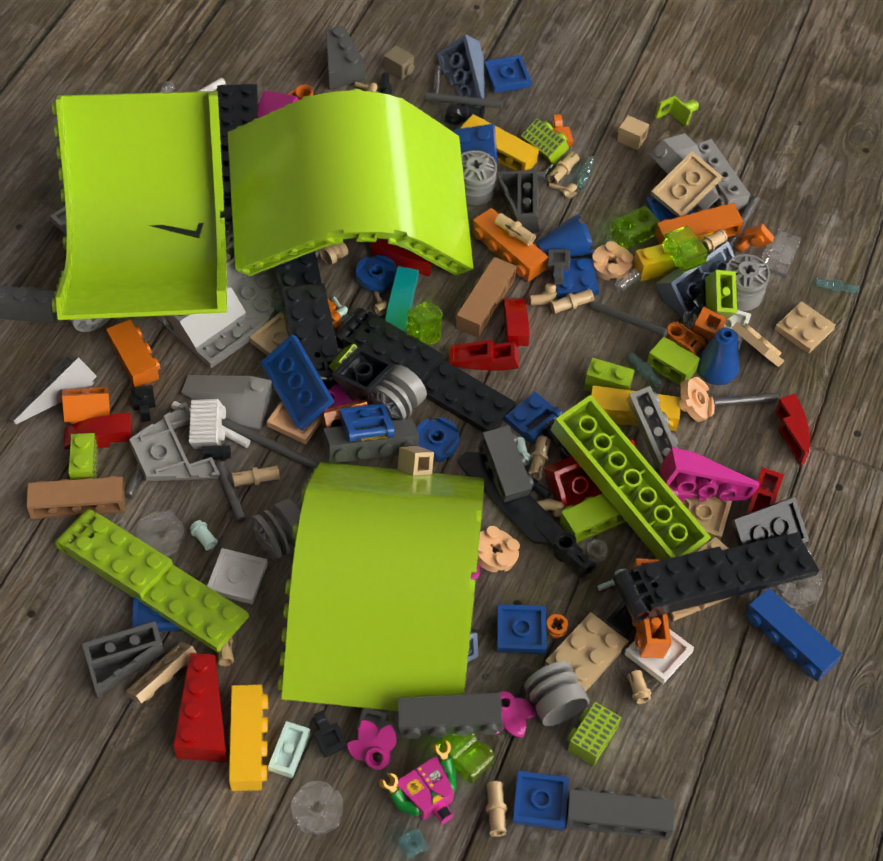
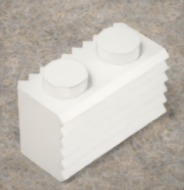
M219 399L191 400L189 443L194 449H202V446L221 445V441L225 439V430L222 427V419L226 418L225 406L222 405Z

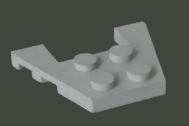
M186 402L179 405L178 409L172 413L169 412L164 415L163 419L156 424L152 423L130 438V447L146 481L209 480L219 478L220 473L212 457L189 464L173 430L190 424L191 412Z

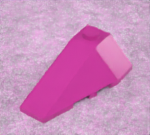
M673 447L662 461L659 474L681 502H685V498H698L699 502L706 501L707 498L718 497L721 501L749 500L760 486L759 482L695 452Z

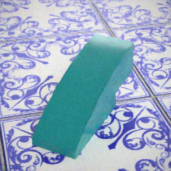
M398 266L385 321L405 332L414 303L419 270Z

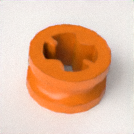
M560 614L551 615L546 622L547 634L554 639L565 636L568 628L567 619ZM553 623L561 624V630H557V627L553 629Z

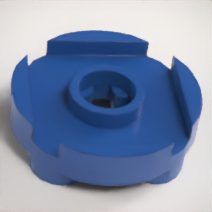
M375 255V258L368 259V256L364 257L356 266V283L367 290L383 294L387 289L393 287L397 272L396 264L392 259L383 255Z
M437 417V420L429 421V419H426L417 426L416 429L419 434L418 446L433 451L434 460L442 462L447 457L453 455L458 449V429L450 420ZM433 436H441V441H434L432 438Z

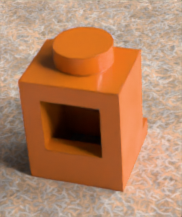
M703 307L692 331L711 340L719 329L727 328L724 326L727 318Z

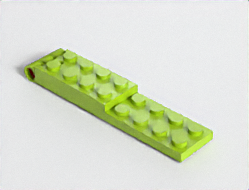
M86 509L54 542L55 546L62 553L81 563L131 597H135L139 602L151 608L154 612H157L217 653L249 618L246 610L174 566L170 558L91 509Z

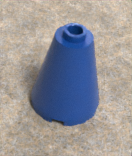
M580 214L574 215L536 242V246L547 256L549 255V250L570 249V257L587 255L594 252V249L589 247L593 245L588 228L585 223L581 224L579 221L582 218Z
M730 328L719 329L698 356L700 361L697 372L700 377L701 375L705 377L708 383L727 385L738 376L740 370L738 335Z

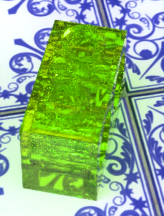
M645 205L612 221L610 235L620 246L629 249L654 237L657 223L660 221Z
M429 299L408 310L407 333L428 346L440 341L443 317L441 309L437 305L435 306Z

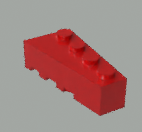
M190 653L174 742L177 759L228 763L215 655Z

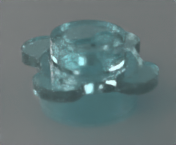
M413 829L406 833V835L399 837L398 843L400 846H403L406 851L405 856L408 859H414L417 854L421 852L426 853L429 850V843L425 842L420 829ZM416 842V845L412 846L411 843Z

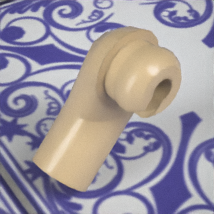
M552 283L546 284L545 291L542 294L530 295V305L549 304L557 296L556 285Z
M552 499L537 501L545 511L553 510L554 517H560L565 507L562 502Z

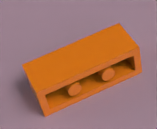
M130 319L106 329L109 343L134 387L144 386L159 379L158 370L161 369L156 357L152 358V351L148 342H143V335L139 326L135 327Z

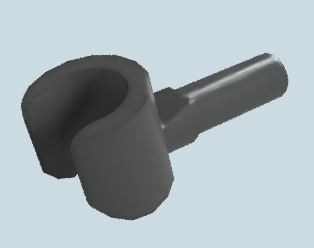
M551 163L543 171L537 170L539 183H545L548 173L554 168V164Z

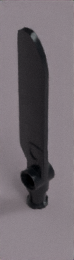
M466 452L461 455L459 459L460 467L469 477L485 478L484 492L531 542L549 545L554 550L556 559L565 562L567 565H572L580 578H585L596 568V563L590 561L583 554V549L577 544L574 534L565 532L530 494L503 503L494 485L492 470L487 469L485 462L488 461L486 455L478 452Z

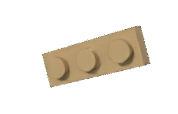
M180 642L128 688L126 693L131 699L140 703L149 700L161 685L168 683L180 668L188 665L190 653L197 652L192 645Z

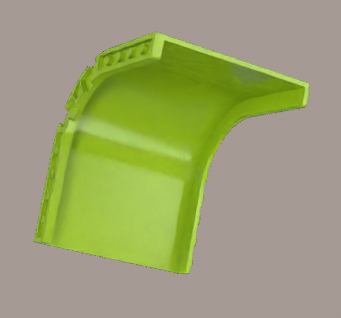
M360 89L304 96L301 100L287 104L276 111H271L265 116L256 118L228 132L235 270L252 276L313 251L342 244L343 239L356 238L357 242H376L377 238L387 239L388 244L408 249L454 275L474 270L459 136L403 98L378 92L362 91Z
M218 91L58 95L56 102H52L53 115L57 116L58 124L54 125L55 137H59L60 146H57V158L62 161V167H59V179L64 182V189H61V200L66 205L67 237H63V247L66 250L65 269L61 270L57 291L54 292V298H52V310L57 312L58 320L227 313L225 218L220 217V212H224ZM203 223L200 238L148 226L166 225L196 231L198 224Z
M320 462L318 467L314 468L311 477L308 478V483H305V488L302 489L301 503L303 504L299 524H294L293 539H296L292 576L291 579H287L285 593L290 595L289 604L285 603L284 619H288L287 628L284 627L282 632V643H286L285 652H281L280 666L284 667V674L279 676L278 690H282L283 700L399 711L398 698L464 695L475 592V580H471V572L476 573L485 478L439 473L413 476L398 469Z

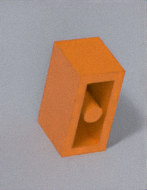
M108 386L62 389L64 422L75 424L87 419L110 415Z

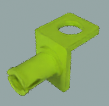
M676 96L670 97L659 103L655 118L671 114L681 124L686 126L689 123L692 112L698 110V102L695 99H691L683 103ZM668 104L665 110L661 112L662 108Z

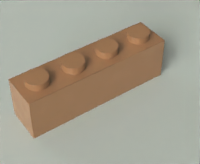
M496 257L492 259L490 264L487 263L485 265L481 278L476 279L472 292L466 294L463 306L458 307L455 312L456 329L477 338L480 337L515 281L516 265Z
M109 476L107 478L62 479L60 481L28 483L27 509L30 518L80 516L86 509H91L99 514L125 513L126 489L123 477Z

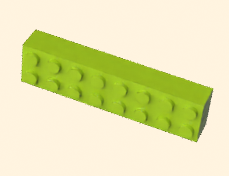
M589 395L555 419L550 430L659 561L697 552L706 545L711 536L592 395Z

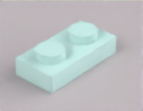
M286 721L268 765V771L293 778L310 735L309 728Z

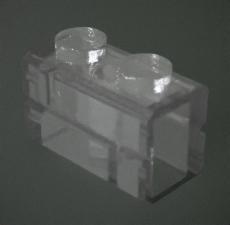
M781 229L777 231L773 243L767 245L770 249H765L761 257L768 265L770 274L774 273V275L781 278L786 277L799 248L801 236L789 234V232Z

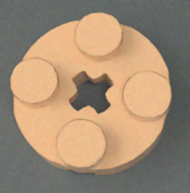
M609 241L606 245L598 247L593 252L592 264L598 277L609 281L610 278H617L616 281L630 274L634 257L626 248L614 241ZM609 260H613V261L616 262V264H615V263L609 264L608 261H609Z
M698 377L682 381L680 384L682 399L679 400L682 411H687L696 422H701L714 414L715 406L713 397L709 398L706 392L709 390L706 383Z
M489 526L486 530L480 532L477 563L490 572L497 573L498 570L509 571L519 557L520 544L506 532L499 530L495 526ZM492 547L498 549L500 552L494 553L492 551Z

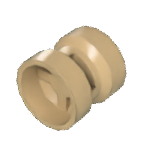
M343 242L342 244L319 249V254L322 260L331 266L337 262L338 258L348 255V249Z

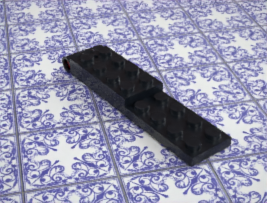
M257 84L217 85L224 192V212H220V217L225 218V222H233L228 132L258 118Z
M313 251L274 267L288 337L291 334L297 336L324 385H335L338 383L332 377L333 371L329 365L338 356L339 350L325 285L321 281L316 253Z
M357 308L335 332L339 348L344 349L355 344L357 347L360 346L395 365H402L410 369L424 384L427 392L426 399L482 432L497 429L504 421L505 415L515 408V401L443 360L442 353L370 311L367 312L362 308Z
M798 532L725 550H722L719 546L632 567L631 570L617 573L613 577V581L633 621L640 622L659 615L813 577L820 570Z

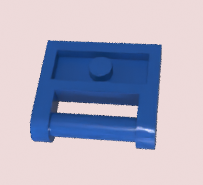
M534 392L505 415L504 421L529 443H533L537 440L538 435L542 433L544 426H547L546 423L549 424V421L556 419L563 412L559 408L552 406L537 392ZM545 414L549 415L533 429H528Z
M384 403L342 408L339 411L348 442H355L356 439L375 436H394V426ZM372 426H375V427H373V428H366V429H358V430H355V429H357V428H364V427H372Z

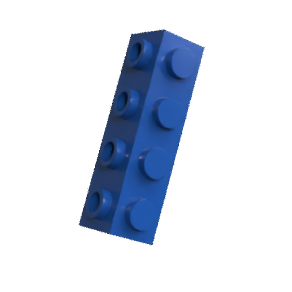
M770 588L749 605L745 614L749 622L765 633L770 642L778 645L790 660H794L802 668L807 676L812 677L818 682L837 665L842 653Z

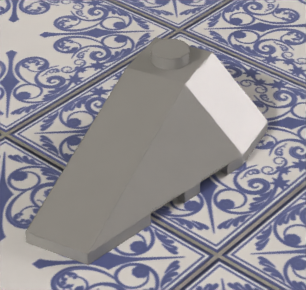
M685 133L663 139L649 153L667 174L691 151L703 160L699 147ZM716 187L698 203L703 210L710 208L720 198Z
M67 354L49 372L48 375L51 378L40 383L35 388L36 395L28 397L9 419L13 423L18 424L62 402V389L91 388L95 383L93 380L97 376L79 357Z
M188 375L181 395L190 400L219 399L226 408V418L248 429L261 431L273 397L272 380L253 376Z

